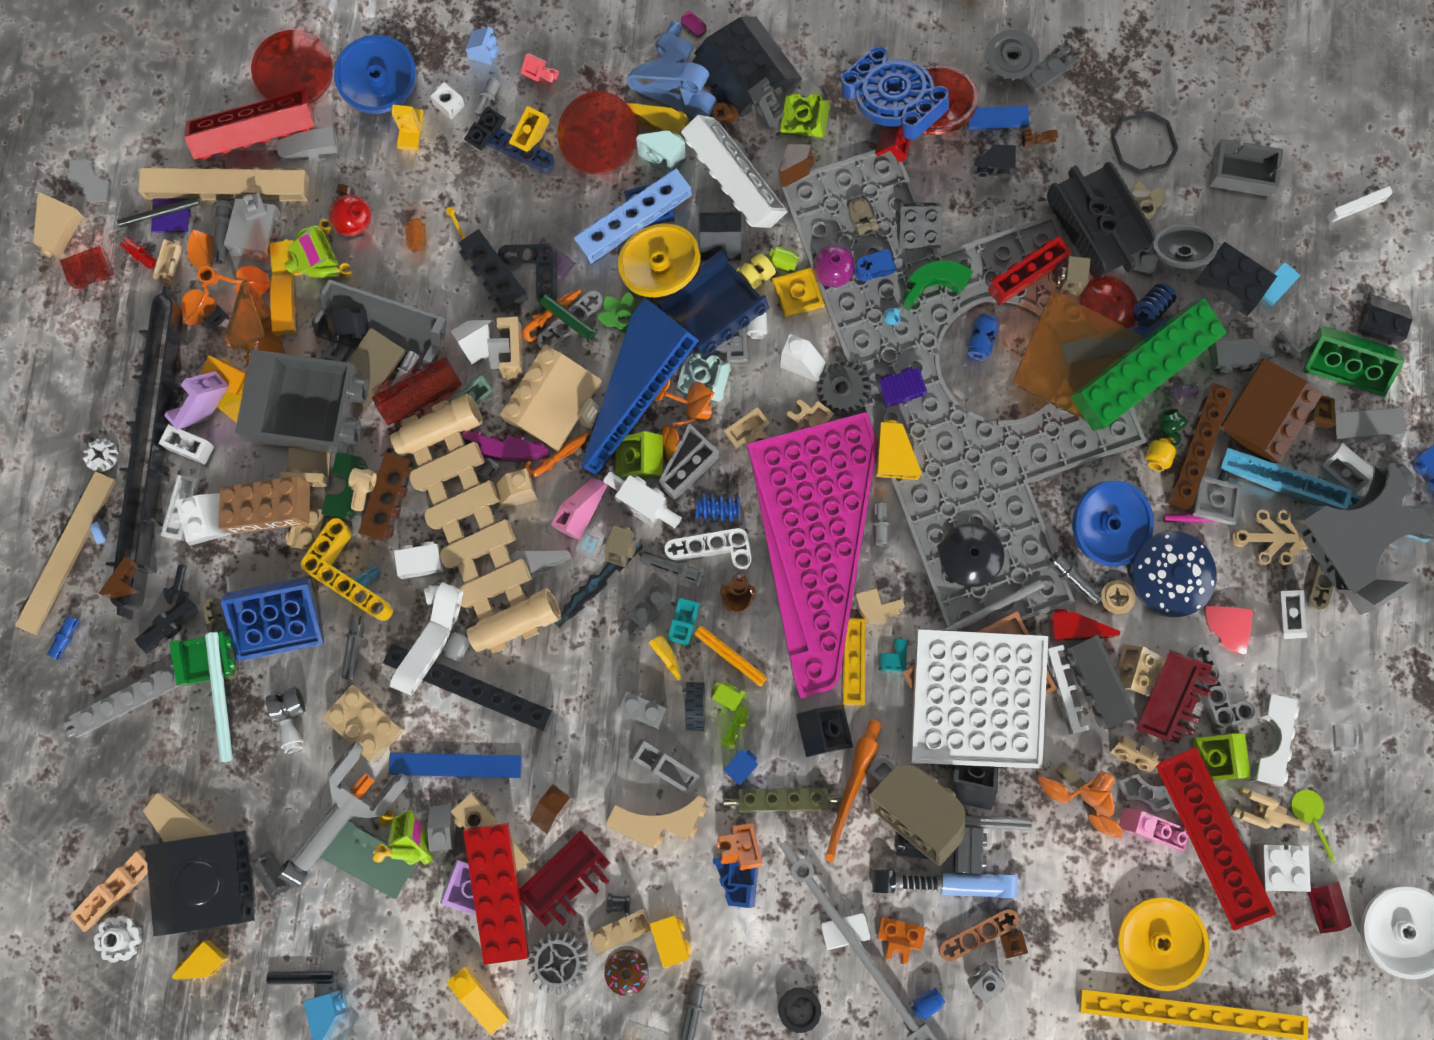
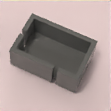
M1221 139L1214 149L1209 186L1271 197L1279 187L1281 172L1279 168L1282 165L1283 149L1244 142L1237 151V154H1234L1240 146V141Z

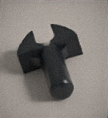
M178 565L174 585L170 589L164 588V596L168 604L172 603V597L176 593L178 594L176 604L185 596H189V592L184 591L182 588L187 568L185 565Z

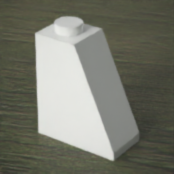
M790 334L781 354L780 368L819 383V377L825 369L826 362L810 341Z

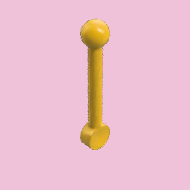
M448 207L446 213L451 216L461 240L466 237L454 215L455 210L453 207Z

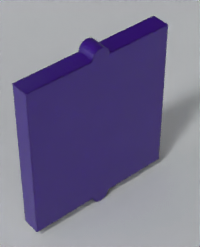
M153 199L152 210L189 199ZM190 208L153 218L151 232H188L189 218H191Z

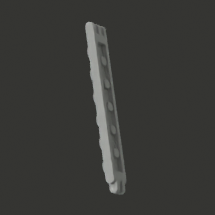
M173 664L69 716L70 721L62 725L64 730L73 727V729L66 732L67 737L75 734L77 737L83 736L179 687L176 685Z

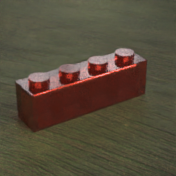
M445 356L374 395L372 399L386 424L390 425L399 422L410 413L417 412L424 405L435 402L444 394L455 391L462 383Z

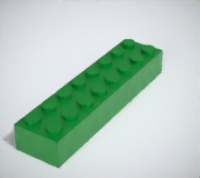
M1205 298L1191 302L1071 394L1070 398L1093 431L1104 429L1227 332Z

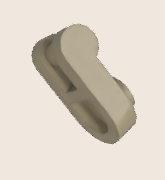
M862 198L852 200L848 212L857 235H864L869 230L872 232L878 230L877 221L868 202ZM866 219L867 223L862 224L860 222L861 220Z

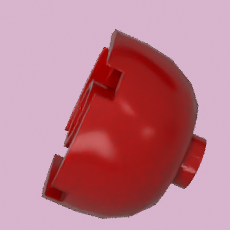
M346 194L340 196L331 204L329 209L330 223H332L336 232L343 236L354 237L362 234L369 227L372 220V211L369 204L358 195Z

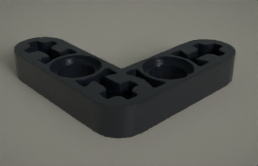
M547 244L503 245L499 248L498 255L505 264H536V299L539 303L546 292L555 301L557 300V250L553 246ZM529 248L532 256L529 260H525L523 252ZM549 251L551 253L547 258L538 256V252L545 253ZM508 252L517 253V257L509 256L507 258L504 255ZM546 269H549L551 272V278L548 281L542 278V273ZM542 284H551V287H542Z

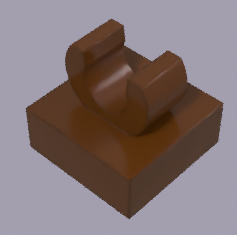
M1022 930L999 936L1006 959L1028 953Z

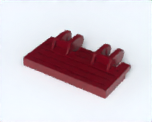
M1169 649L1136 729L1179 744L1182 734L1174 730L1187 735H1194L1196 731L1194 728L1178 722V720L1182 718L1192 723L1198 724L1201 718L1192 713L1199 696L1192 694L1191 691L1211 697L1213 692L1210 689L1195 684L1197 679L1210 685L1217 684L1218 680L1209 675L1212 665Z
M580 831L519 889L520 898L545 927L552 921V918L547 914L548 911L563 926L567 922L555 909L560 903L570 915L574 916L577 913L564 895L572 902L585 889L580 882L581 879L597 894L599 892L598 886L588 876L594 871L599 879L607 884L609 879L596 864H599L605 870L611 862L586 834Z

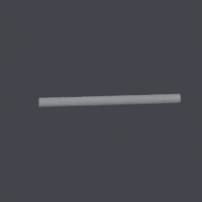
M1039 579L941 631H959L1043 588L1044 584Z

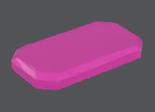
M686 12L681 17V23L696 36H701L707 30V25L692 12Z

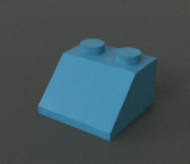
M341 989L303 1001L312 1040H330L346 1013L347 999L345 994L341 993Z

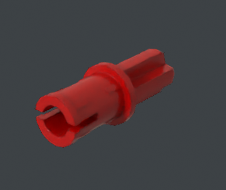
M130 237L123 239L128 245L121 242L120 247L131 254L135 261L141 262L150 270L155 268L157 259L150 255L144 246H139Z

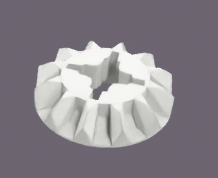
M105 438L96 439L92 443H88V447L83 450V460L87 467L96 472H104L111 469L118 459L117 447L113 442ZM95 450L104 451L102 454L106 460L99 457L96 458L98 455Z

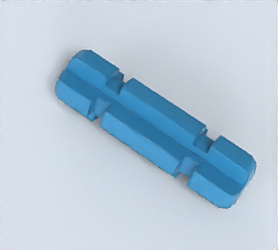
M373 565L367 569L366 573L362 572L353 580L362 586H366L371 582L372 578L376 579L380 576V571ZM349 584L345 586L344 591L349 588Z

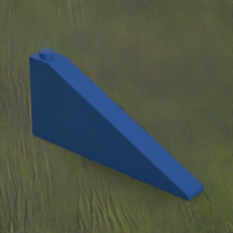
M646 298L643 299L631 316L581 464L584 469L595 475L605 465L699 341Z

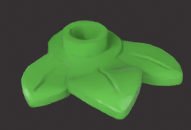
M629 292L622 297L621 301L614 297L605 296V312L599 314L598 319L607 327L616 326L620 330H627L631 316L636 310L634 297ZM627 318L628 322L621 323V319Z

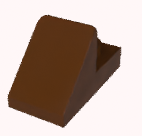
M1322 395L1306 420L1305 425L1327 430L1336 424L1335 399Z
M125 556L99 594L111 599L140 593V591L127 583L128 580H131L136 575L140 564Z

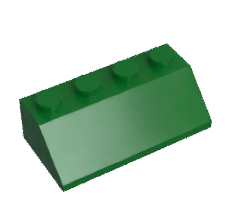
M1320 325L1314 336L1316 341L1310 345L1304 371L1385 397L1404 363L1402 350Z

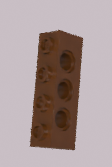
M385 452L375 487L372 490L358 531L362 537L386 544L388 539L392 538L394 533L393 524L395 519L399 518L401 512L400 503L407 495L408 487L406 485L408 479H410V473L415 469L410 459ZM398 474L399 480L396 483H390V478ZM388 494H392L393 498L391 502L384 503V497ZM381 514H385V521L383 523H377V517Z

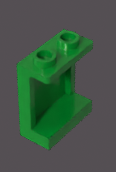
M219 631L223 678L235 676L236 661L234 656L231 657L230 648H233L232 638L226 632ZM205 637L182 642L179 640L169 642L176 685L185 687L210 681Z

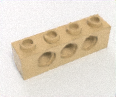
M472 793L451 811L454 815L452 820L459 828L462 826L465 829L476 828L470 824V818L475 814L480 817V824L477 827L500 824L475 794ZM511 837L516 872L518 873L531 859Z

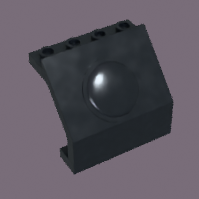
M246 831L215 834L146 846L153 936L255 921Z

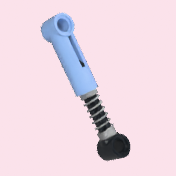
M873 869L872 892L895 893L896 890L903 891V889H908V891L909 889H914L915 892V889L920 892L922 890H926V892L928 890H932V892L936 890L937 893L941 892V895L1017 898V875L941 872V875L937 874L935 876L931 874L928 876L925 874L914 876L912 873L910 875L906 873L904 875L902 873L898 874L895 873V870Z

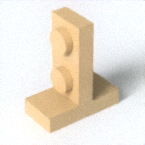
M640 909L588 933L596 954H599L626 941L637 938L650 931L651 927L644 910Z

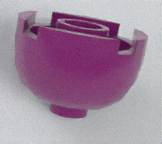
M828 245L822 248L816 255L813 263V271L817 281L826 287L839 288L846 285L852 279L855 270L854 258L851 252L840 245Z

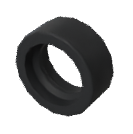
M793 988L781 997L778 1005V1014L782 1024L788 1030L795 1033H806L814 1029L819 1023L821 1005L817 996L810 990ZM795 997H805L813 1006L812 1017L804 1024H796L787 1016L786 1008L788 1002Z

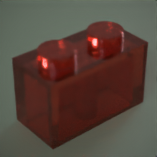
M100 246L60 260L67 283L74 289L86 288L91 283L105 281L110 276L115 275L107 252Z

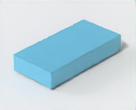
M1285 262L1274 273L1277 275V278L1263 296V299L1271 306L1301 276Z

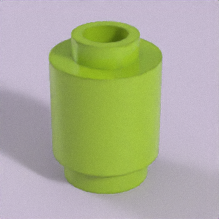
M776 245L775 249L771 248L768 259L774 267L789 271V269L795 271L799 255L795 254V251Z

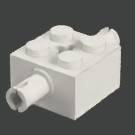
M611 471L606 475L603 483L618 491L615 495L618 506L652 528L658 519L666 522L674 529L678 526L682 517L667 509L666 498H664L665 494L655 487L653 490L647 487V482L638 476L634 478L629 475L626 481H624Z

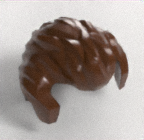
M737 573L732 577L729 584L723 583L721 585L720 593L723 606L728 611L735 613L743 612L750 607L756 595V590L754 586L748 583L746 575Z

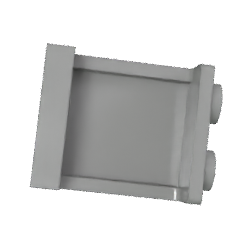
M235 198L224 246L229 250L230 254L235 256H242L244 254L250 255L251 258L262 260V258L269 259L268 246L275 220H280L281 212L276 205L263 203L267 214L247 221L239 202L240 199Z

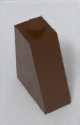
M552 784L538 802L530 821L548 835L575 799L558 785Z

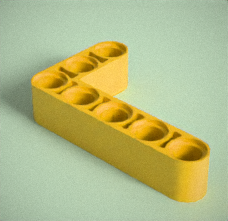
M331 519L301 561L302 570L380 621L388 620L393 613L390 603L331 566L352 536V529L341 519ZM342 527L341 531L337 533V530ZM329 545L328 550L324 552L325 547ZM317 563L316 567L312 569V566ZM333 573L332 578L328 580L329 575ZM349 584V588L344 591L345 586ZM366 594V598L360 602L361 597ZM383 605L382 610L377 613L378 607Z

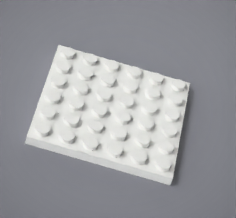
M916 629L910 762L1042 769L1048 636Z

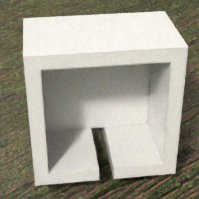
M1255 845L1256 872L1265 891L1311 892L1309 846Z

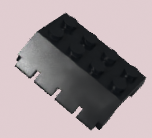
M756 16L739 17L708 36L694 52L696 57L692 60L693 63L707 69L709 72L707 82L710 87L714 88L717 85L713 90L722 103L729 101L727 105L736 106L741 118L752 111L753 101L748 90L765 77L769 80L773 91L780 86L786 90L802 80Z

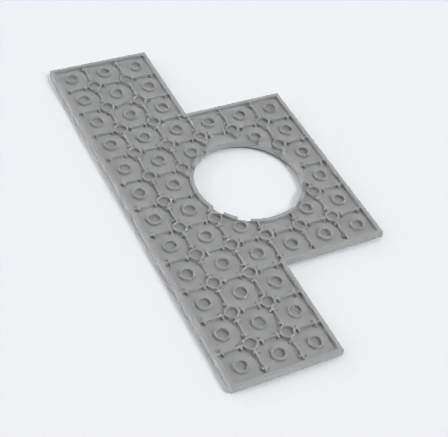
M875 150L817 168L811 170L809 175L787 187H781L812 271L816 255L822 248L828 245H840L848 249L854 258L855 268L859 258L874 254L884 249L891 251L897 270L888 276L860 281L856 278L854 270L852 279L846 285L839 288L823 286L817 279L816 282L845 360L861 366L870 378L871 394L863 408L865 412H868L877 445L881 422L895 420L897 423L903 424L921 469L919 480L890 478L945 626L948 627L1039 579L1044 584L1043 588L959 631L977 632L1015 611H1018L1022 621L1075 603L1067 580L1060 579L1058 573L1052 567L1049 568L1046 565L1047 559L1055 552L1029 483L1123 452L1147 442L1133 407L1106 428L1093 431L1070 398L1071 394L1114 362L1112 355L1063 366V375L1059 388L1047 405L1027 417L1004 421L984 419V417L971 411L968 412L960 406L943 380L939 361L941 342L949 326L969 309L978 305L996 302L988 291L991 284L990 280L997 274L1002 275L1012 264L1023 261L1024 257L1030 252H1036L1041 249L1040 247L1048 240L1053 241L1060 236L1065 243L1055 216L1052 215L938 253L936 248L899 247L900 213L898 212V202H918L903 162H898L891 151L877 157ZM862 198L868 202L877 221L878 230L873 232L869 230L864 235H857L848 212L852 200ZM864 219V220H861L860 222H861L862 224H864V223H867V220ZM935 261H952L974 271L960 295L944 286H931L921 293L910 311L903 307L905 300L902 298L909 288L907 287L908 280L920 267ZM1065 263L1006 302L1025 307L1040 316L1051 327L1060 345L1103 335L1085 289L1076 298H1066L1064 295L1058 294L1059 287H1056V278ZM898 308L900 312V323L898 325H888L884 322L883 319L886 316L883 314L886 310ZM907 367L919 368L927 389L926 395L885 408L877 388L881 377L889 373L893 375L900 374V371ZM968 523L980 524L992 530L998 536L1004 548V564L998 576L990 583L975 588L964 587L953 582L943 571L939 559L940 546L945 536L955 527ZM975 549L970 551L972 556L978 555Z

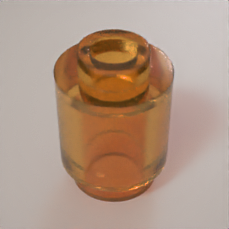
M411 219L405 224V239L408 250L423 251L427 244L426 224L419 219Z

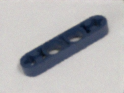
M499 129L495 134L496 138L493 137L487 144V146L541 172H550L555 166L553 155L540 147L534 146L531 149L533 154L528 158L523 157V150L515 146L511 149H506L504 143L511 139L512 134L502 129ZM548 158L549 164L545 163L542 165L541 160L545 161Z

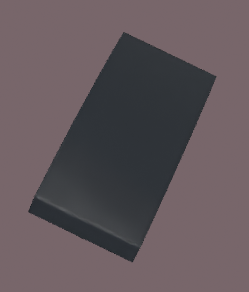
M487 106L479 121L473 123L464 140L482 151L498 132L506 118Z

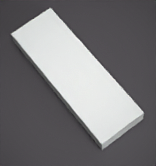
M1390 186L1333 209L1327 218L1329 222L1333 223L1384 202L1393 192Z
M177 475L161 532L162 537L184 541L185 535L175 501L195 496L200 479Z

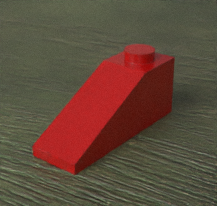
M1055 609L1054 613L1048 616L1051 641L1087 640L1096 635L1100 639L1120 636L1119 630L1076 612H1068L1067 609Z

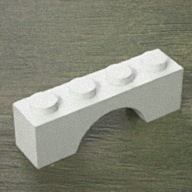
M1274 694L1264 696L1261 718L1266 720L1272 727L1275 742L1268 755L1253 760L1251 782L1272 787H1283L1287 782L1288 771H1286L1287 762L1290 761L1292 756L1290 743L1295 736L1293 725L1294 719L1297 718L1299 713L1298 700Z

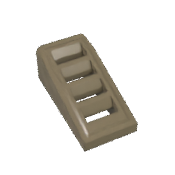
M589 396L577 414L581 426L593 432L600 408Z

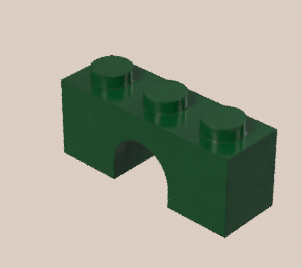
M336 453L332 473L338 478L345 479L346 486L339 494L326 493L321 512L326 518H338L351 523L352 517L356 516L357 511L351 509L354 490L351 489L348 481L353 468L367 469L366 461L362 457Z

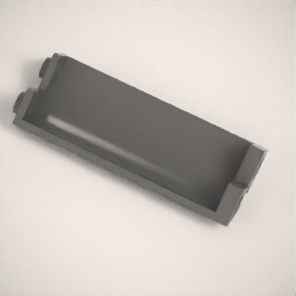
M330 279L325 287H321L319 298H321L322 308L312 320L315 336L328 340L324 313L330 314V311L339 309H350L351 311L365 309L368 331L370 328L374 329L407 351L398 364L402 365L408 351H413L419 355L414 369L432 375L441 350H439L441 341H444L447 318ZM362 335V339L350 340L349 336L342 337V341L339 344L356 349L365 335Z

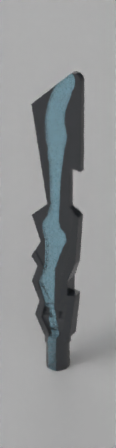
M642 544L635 545L637 548L634 557L643 548ZM607 562L599 575H590L587 584L579 587V591L572 594L570 602L564 605L561 620L554 622V624L561 628L566 621L574 618L585 608L583 605L593 599L607 586L606 580L616 570L620 573L624 567Z

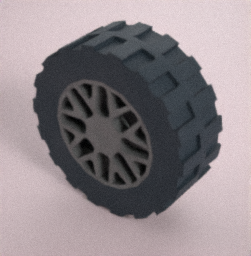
M687 682L686 731H704L705 682Z

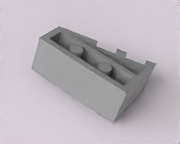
M1404 408L1336 413V443L1352 445L1354 443L1403 442L1406 433Z
M690 423L659 480V487L674 502L719 459V451Z

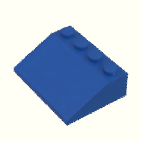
M311 576L227 592L220 601L238 661L324 644L317 597Z

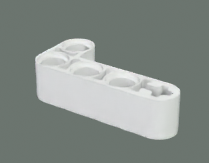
M740 528L672 539L665 545L667 559L674 562L730 553L735 570L743 572L751 565L748 536ZM735 535H740L744 541L741 544H735L732 542V538ZM713 539H720L723 544L719 548H714L711 546V541ZM694 542L702 546L697 552L689 548ZM683 544H686L687 554H684ZM673 546H676V549L678 550L677 555H673L672 552H669L672 550ZM738 556H745L748 562L745 565H739L735 560Z

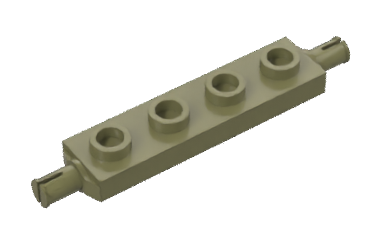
M827 788L739 789L737 797H723L724 806H737L739 813L828 811L830 804H841L843 796L829 795Z

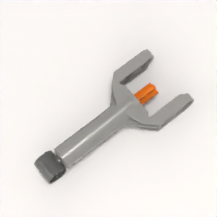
M356 741L351 743L328 772L332 807L291 857V860H287L278 871L277 877L295 889L303 883L308 874L307 871L312 868L351 818L383 816L409 782V778L402 773L393 777L372 805H370L369 800L363 797L375 781L369 774L364 773L352 789L341 782L358 761L363 746Z

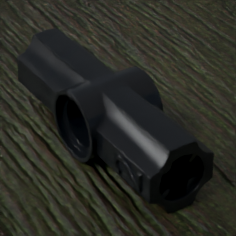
M185 596L169 611H164L156 616L152 621V625L135 639L136 644L146 654H149L163 641L176 636L181 631V626L199 612L197 606Z

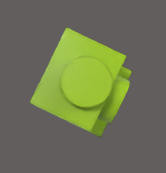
M716 682L710 693L713 694V701L735 713L746 692L741 690L739 694L736 692L738 688L726 682L724 685Z

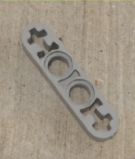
M589 291L568 310L571 313L576 310L583 311L584 316L581 320L586 322L602 308V296L597 291ZM590 298H592V299H596V298H597V303H598V304L595 305L594 303H592L591 305H589V304H590V300H589V299H590ZM557 319L538 336V346L542 349L544 345L543 339H551L549 347L555 350L575 330L569 327L566 333H559L557 327L564 322ZM552 331H554L555 335L559 338L558 340H556L555 336L553 337L551 333Z

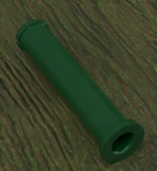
M548 294L541 299L540 306L587 339V343L594 339L598 333L597 328L593 329Z

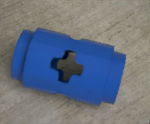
M979 314L978 318L975 319L967 345L969 357L985 361L988 359V356H991L999 329V320L995 316Z

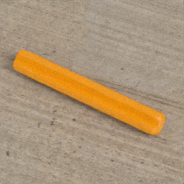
M700 626L695 631L696 637L758 686H762L765 683L767 677L706 628Z

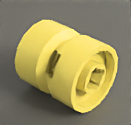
M761 252L750 259V264L744 263L736 270L754 290L762 285V280L767 281L776 274L772 263Z

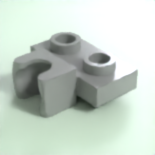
M746 328L739 330L730 340L723 342L711 354L727 353V362L730 363L748 362Z

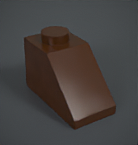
M787 144L779 168L781 187H787L810 174L812 166H815L816 155L812 153L811 145Z

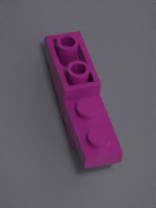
M471 429V432L464 430L462 435L465 443H478L484 458L488 456L496 461H535L547 458L550 454L548 448H545V444L534 441V443L527 442L526 438L520 435H514L513 437L507 435L505 443L499 437L491 436V438L483 436L482 432Z

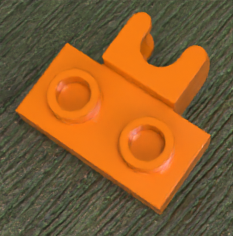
M753 823L731 826L732 835L720 836L717 839V848L727 849V851L722 852L720 860L722 864L734 863L738 860L740 870L762 867L763 862Z
M882 916L877 940L887 942L884 959L889 960L892 958L893 952L896 951L901 955L900 963L906 965L909 961L911 949L922 950L926 927Z

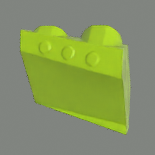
M812 93L808 97H802L800 94L786 95L784 115L782 116L780 128L781 133L825 137L830 110L829 100L822 99L818 93Z

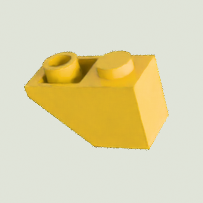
M211 940L199 941L191 949L192 954L188 959L184 958L174 968L176 972L171 977L175 980L213 976L229 957Z

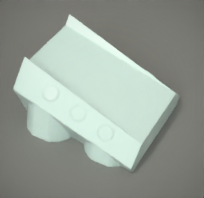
M689 353L684 359L676 391L688 394L694 382H701L708 389L715 392L711 400L721 401L729 372H731L730 362L722 361L718 356L714 355L702 357L699 353Z

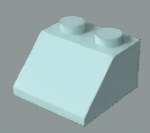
M666 130L640 134L636 138L638 155L664 173L673 171L676 168L678 169L685 160V142L677 133L673 134Z

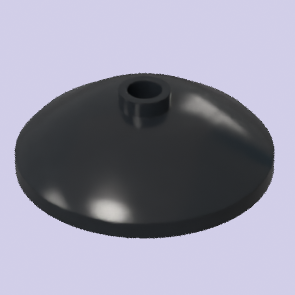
M974 523L963 524L952 529L943 539L939 552L940 564L945 574L958 585L970 588L981 587L993 581L1000 573L1004 564V548L998 536L989 528ZM975 549L978 555L972 556L970 551Z

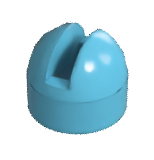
M890 308L884 312L883 315L886 318L883 320L886 324L898 325L900 323L898 308Z

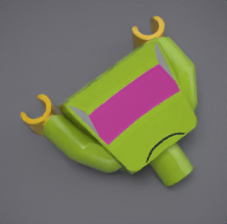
M322 219L318 226L315 224L299 230L293 243L289 246V251L293 258L285 262V266L290 273L298 270L300 273L312 278L337 277L338 274L342 278H349L352 272L345 273L342 271L343 269H349V264L343 263L340 265V268L336 267L339 264L325 236L332 232V226L325 227L328 225V220Z
M411 809L401 815L397 814V816H394L392 811L387 810L383 816H380L378 820L380 826L388 827L392 822L388 843L391 850L384 844L377 845L373 851L375 854L373 860L375 862H382L386 856H389L390 859L404 860L408 865H413L418 861L426 865L433 860L434 855L429 852L428 832Z

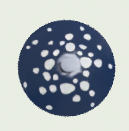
M1169 531L1154 535L1141 544L1133 557L1130 577L1136 596L1146 608L1158 615L1175 618L1191 615L1207 604L1216 587L1217 571L1211 553L1200 540L1187 533Z

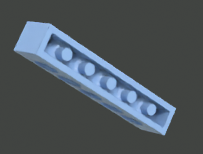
M677 168L666 172L660 180L647 185L641 193L632 195L622 206H616L610 214L598 218L588 229L579 231L577 236L574 237L577 246L590 264H592L629 239L636 232L691 197V187ZM666 189L671 190V192L668 194H662V192ZM648 201H654L650 206L645 205ZM632 212L637 213L634 217H628ZM620 224L617 229H611L612 225ZM598 235L603 236L601 240H594V238Z

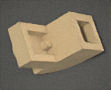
M877 588L858 593L854 596L859 614L868 623L873 625H884L887 622L885 615H888V618L901 614L900 611L905 608L903 599L881 605Z

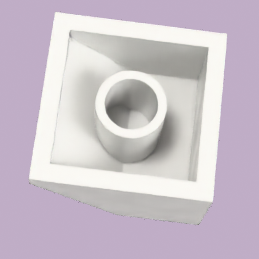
M220 493L195 495L175 501L185 539L190 546L231 535L219 529Z

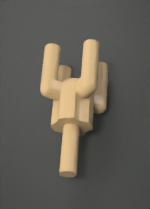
M1243 786L1240 787L1239 795L1259 803L1255 806L1254 814L1233 807L1231 811L1232 816L1265 829L1271 826L1280 828L1283 824L1303 831L1308 829V823L1288 816L1287 809L1280 806L1276 799Z

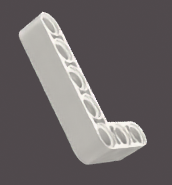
M443 582L440 584L435 595L431 620L395 671L390 687L410 696L413 695L444 649L452 631H455L463 590Z

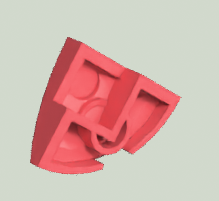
M1205 606L1206 623L1210 632H1215L1221 639L1220 644L1233 652L1246 654L1253 610Z

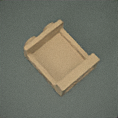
M518 317L497 318V328L502 338H510L511 361L498 363L499 370L504 379L518 381L519 378H524L523 329Z

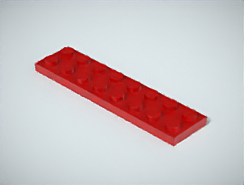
M1197 746L1160 761L1156 768L1233 931L1276 915Z

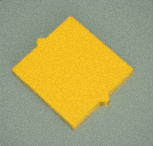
M285 239L281 242L269 243L272 276L291 274L287 270L285 262L293 258L289 251V246L294 240ZM297 270V271H295V272L292 273V274H293V276H295V275H302L303 273H300V272Z

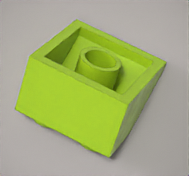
M642 431L626 436L616 449V476L623 480H626L629 475L634 478L638 476L643 480H651L662 476L663 435Z
M1245 733L1192 738L1193 748L1197 746L1213 781L1251 778Z

